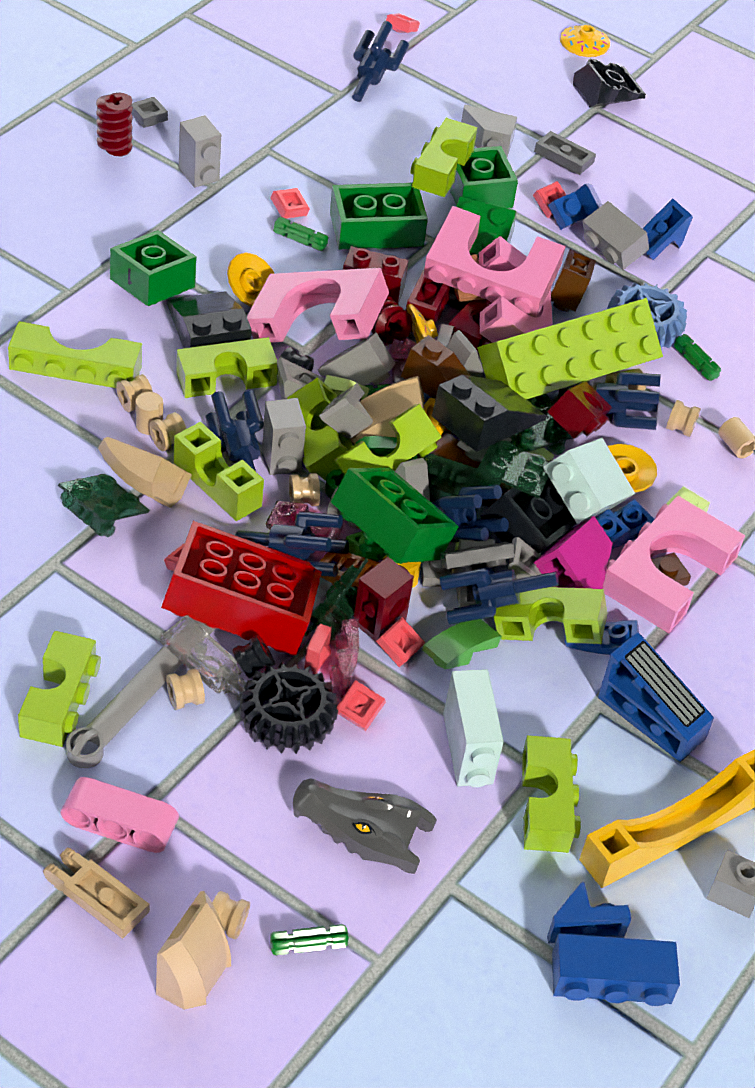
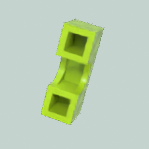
M447 117L440 127L436 126L433 130L431 141L425 142L421 156L419 158L416 157L412 163L410 174L414 175L412 187L445 197L455 181L457 164L464 166L474 151L478 127Z
M269 337L177 349L176 373L184 398L212 395L216 392V378L221 375L239 377L243 381L246 390L277 386V358Z
M317 377L287 397V399L298 398L306 424L305 457H303V463L310 473H317L326 481V477L331 471L340 469L334 459L353 447L350 438H345L320 418L319 415L337 396L331 388Z
M415 404L389 422L397 437L396 446L390 454L376 456L369 450L364 441H360L336 457L334 461L344 476L348 468H391L396 471L400 463L408 461L418 453L422 458L438 447L436 441L442 437L421 405Z
M198 422L174 435V464L192 474L190 479L236 522L262 507L264 479L244 460L229 467L222 456L221 440L202 422Z
M548 587L520 593V604L496 608V614L494 615L496 630L502 636L501 640L533 641L534 633L538 626L548 621H558L564 624L567 643L602 644L608 614L604 589Z
M54 630L42 658L43 678L45 681L57 683L59 686L52 689H40L30 686L18 714L19 736L63 747L68 733L70 734L77 727L79 718L77 710L79 705H85L90 692V684L88 683L91 676L96 677L99 672L101 656L96 655V640Z
M527 735L521 756L522 787L541 789L549 797L528 798L523 816L524 850L569 853L573 838L578 839L581 830V818L574 815V807L578 806L579 785L573 784V776H576L577 754L571 753V739Z

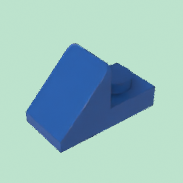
M586 183L575 192L552 201L548 206L560 230L586 219L603 204L593 185Z
M673 198L643 227L647 232L649 250L646 254L652 260L671 242L680 248L693 219V216Z
M581 882L553 916L547 935L548 944L556 942L558 933L625 938L632 919L629 905L615 906L611 903H603L596 907H590L585 883Z

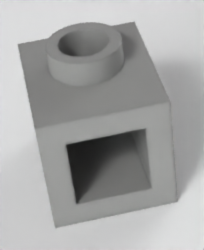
M727 850L706 899L750 918L755 907V862Z

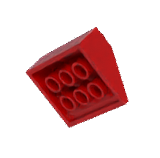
M193 520L161 608L171 611L177 616L188 617L202 622L208 627L219 628L236 634L244 640L250 641L251 637L258 634L265 644L275 651L286 652L296 656L310 622L322 572L313 567L310 562Z

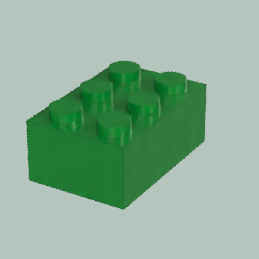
M413 182L332 185L330 216L338 250H350L351 246L364 249L424 247L428 217L420 190L412 187Z
M348 468L331 500V503L341 511L340 515L345 520L356 524L363 531V536L366 539L377 543L386 551L387 557L399 564L440 560L439 553L445 552L459 527L391 468Z

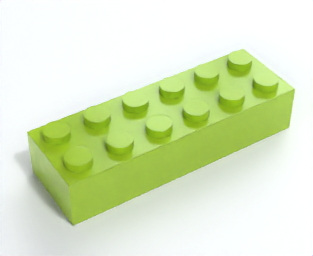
M647 298L477 347L486 379L502 381L524 399H530L663 357Z

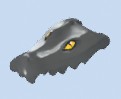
M312 778L303 780L295 791L292 802L295 817L305 816L313 823L320 824L322 832L330 835L336 844L345 843L349 853H357L362 860L396 866L404 872L415 874L420 863L419 857L408 850L415 829L418 827L422 831L430 832L437 821L431 812L411 799L393 794L339 789Z

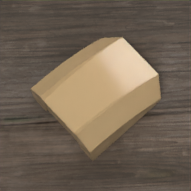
M416 376L396 382L361 400L360 403L373 419V423L353 436L351 441L356 444L360 438L366 436L396 437L393 428L389 424L392 419L415 404H420L425 411L423 403L425 402L424 393L419 377Z
M110 437L104 438L98 447L111 469L126 484L138 492L169 508L181 500L192 474L160 456Z
M205 891L199 892L157 953L156 995L184 1010L207 1005L206 997L224 970L231 967V953L222 922Z

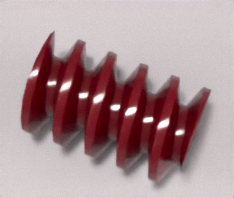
M116 92L104 95L96 101L97 144L110 155L119 157L129 154L133 147V100L126 93Z
M387 296L371 332L373 334L376 332L383 343L397 344L408 337L412 330L413 321L411 315L390 296Z

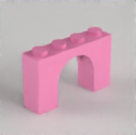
M452 206L426 256L424 277L434 282L454 287L464 293H470L487 299L492 303L502 296L524 313L537 318L561 267L566 246L537 236L526 260L519 267L509 271L486 269L477 264L469 253L478 235L481 216Z
M499 236L479 252V265L492 271H509L519 267L526 260L527 256ZM551 288L537 318L524 313L504 297H499L480 312V334L493 343L552 326Z
M381 268L270 274L248 313L247 319L252 329L253 339L269 337L271 343L283 342L292 323L302 312L319 304L336 303L330 318L338 339H368L389 294V290Z
M677 496L669 505L664 504L659 509L652 523L646 522L638 534V538L634 542L629 540L625 544L620 557L616 561L611 559L608 562L603 584L604 593L665 632L670 633L687 614L694 592L659 571L653 564L651 557L666 552L680 553L696 560L721 576L738 557L745 535Z

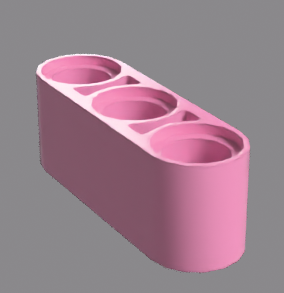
M80 777L76 780L60 812L62 818L76 828L153 853L164 851L179 819L176 809L163 801L88 777Z

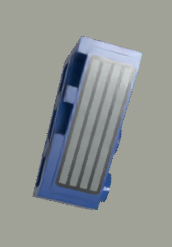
M639 632L635 633L611 653L598 698L677 761L681 762L706 740L714 717Z

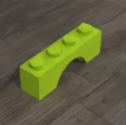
M18 321L8 345L9 370L116 389L117 382L123 380L133 381L134 377L140 374L142 368V343L110 338L106 343L96 348L72 349L58 343L53 338L49 326Z

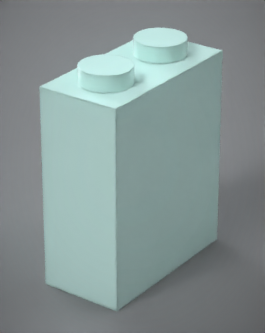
M603 438L570 449L544 466L546 473L577 524L614 508L636 494Z
M488 669L452 671L443 717L457 787L491 785L494 783L504 740Z

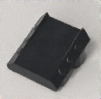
M590 58L583 68L574 73L573 86H577L587 99L589 108L645 99L646 93L627 69L616 63L610 62L608 65H604L602 62Z

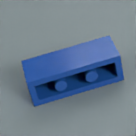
M558 933L552 951L553 996L566 997L573 1001H581L586 998L604 999L607 1002L616 1004L626 1001L645 1002L650 1006L672 1004L680 986L676 942Z

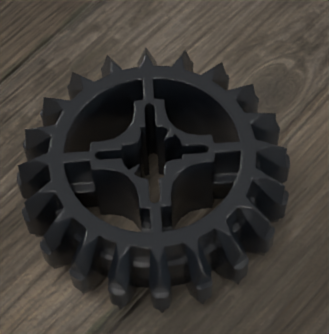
M281 661L278 669L267 665L264 673L256 671L253 679L247 680L244 691H242L240 696L241 707L239 715L241 721L244 722L245 732L252 733L254 743L264 740L266 750L275 745L278 746L281 754L285 748H292L294 753L297 754L300 746L310 751L314 746V742L322 744L326 734H331L335 720H337L338 699L336 697L337 694L333 693L332 682H324L323 673L313 675L311 665L304 670L299 669L297 662L292 667H286ZM270 697H273L272 699L268 700L267 704L261 706V704L265 700H267ZM316 709L312 716L305 718V716L309 715V711Z

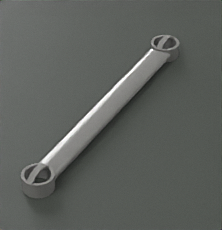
M190 618L86 727L75 729L69 734L66 740V756L68 761L73 766L87 769L99 764L104 756V747L164 685L167 675L175 673L215 629ZM87 741L98 746V749L91 754H80Z

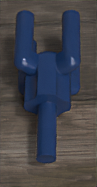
M388 21L382 23L370 48L368 47L375 34L371 30H365L353 53V58L356 61H360L357 67V77L360 81L352 95L354 101L361 102L369 85L380 83L386 70L396 71L409 48V43L401 40L393 56L390 57L391 51L383 48L392 29V24Z
M619 372L616 377V384L597 382L596 392L612 407L607 414H613L614 426L656 430L657 418L626 415V409L657 412L660 392L628 389V384L660 387L661 374ZM559 389L558 400L568 389Z
M247 390L242 394L247 411L238 412L235 420L230 417L224 393L221 391L214 392L211 398L215 412H210L205 416L208 429L221 440V452H227L229 461L236 464L244 460L256 471L253 460L259 458L260 448L255 433L263 429L264 421L255 392Z
M499 485L463 487L460 489L458 496H444L431 502L459 526L450 541L451 543L459 542L460 539L477 542L487 541L489 532L507 531L509 527V522L506 518L478 519L476 517L475 508L481 507L482 500L499 499L501 497L502 489Z
M299 512L295 518V526L274 524L269 533L238 530L235 536L268 546V548L307 561L310 554H313L315 551L341 554L349 552L348 540L316 537L310 528L311 526L340 529L343 524V517L337 514ZM307 561L322 572L321 576L336 577L338 574L337 563Z
M482 567L471 571L441 576L440 585L442 590L473 585V595L476 604L447 611V620L449 625L492 617L496 614V608L520 604V593L558 586L559 580L557 572L517 579L513 569L495 572L492 567Z

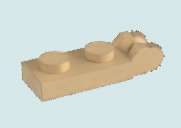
M67 847L59 856L62 862L75 873L72 877L51 863L42 871L45 878L55 888L63 891L67 897L122 939L150 912V904L94 861L91 859L88 861L71 848Z

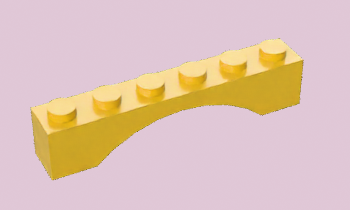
M755 749L736 758L709 782L675 804L641 818L617 819L588 834L579 859L602 889L755 808Z

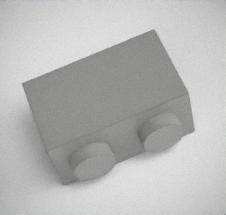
M206 115L180 122L179 170L194 188L220 181L222 134Z
M609 201L582 221L584 228L583 237L587 244L592 248H598L608 262L611 264L616 263L623 270L649 250L647 232Z
M298 398L265 401L262 449L270 475L302 472L306 424Z

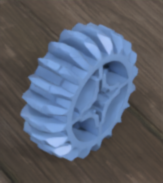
M645 282L643 286L633 283L631 287L624 285L622 290H616L613 297H611V301L608 303L607 309L647 298L661 348H670L676 342L675 339L678 336L681 337L685 331L687 310L684 308V302L678 300L677 294H669L668 288L662 290L658 288V285L653 287Z

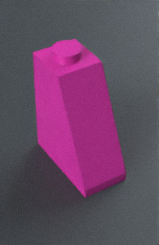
M595 516L566 532L535 560L534 564L541 574L557 572L559 585L553 587L603 589L613 543Z

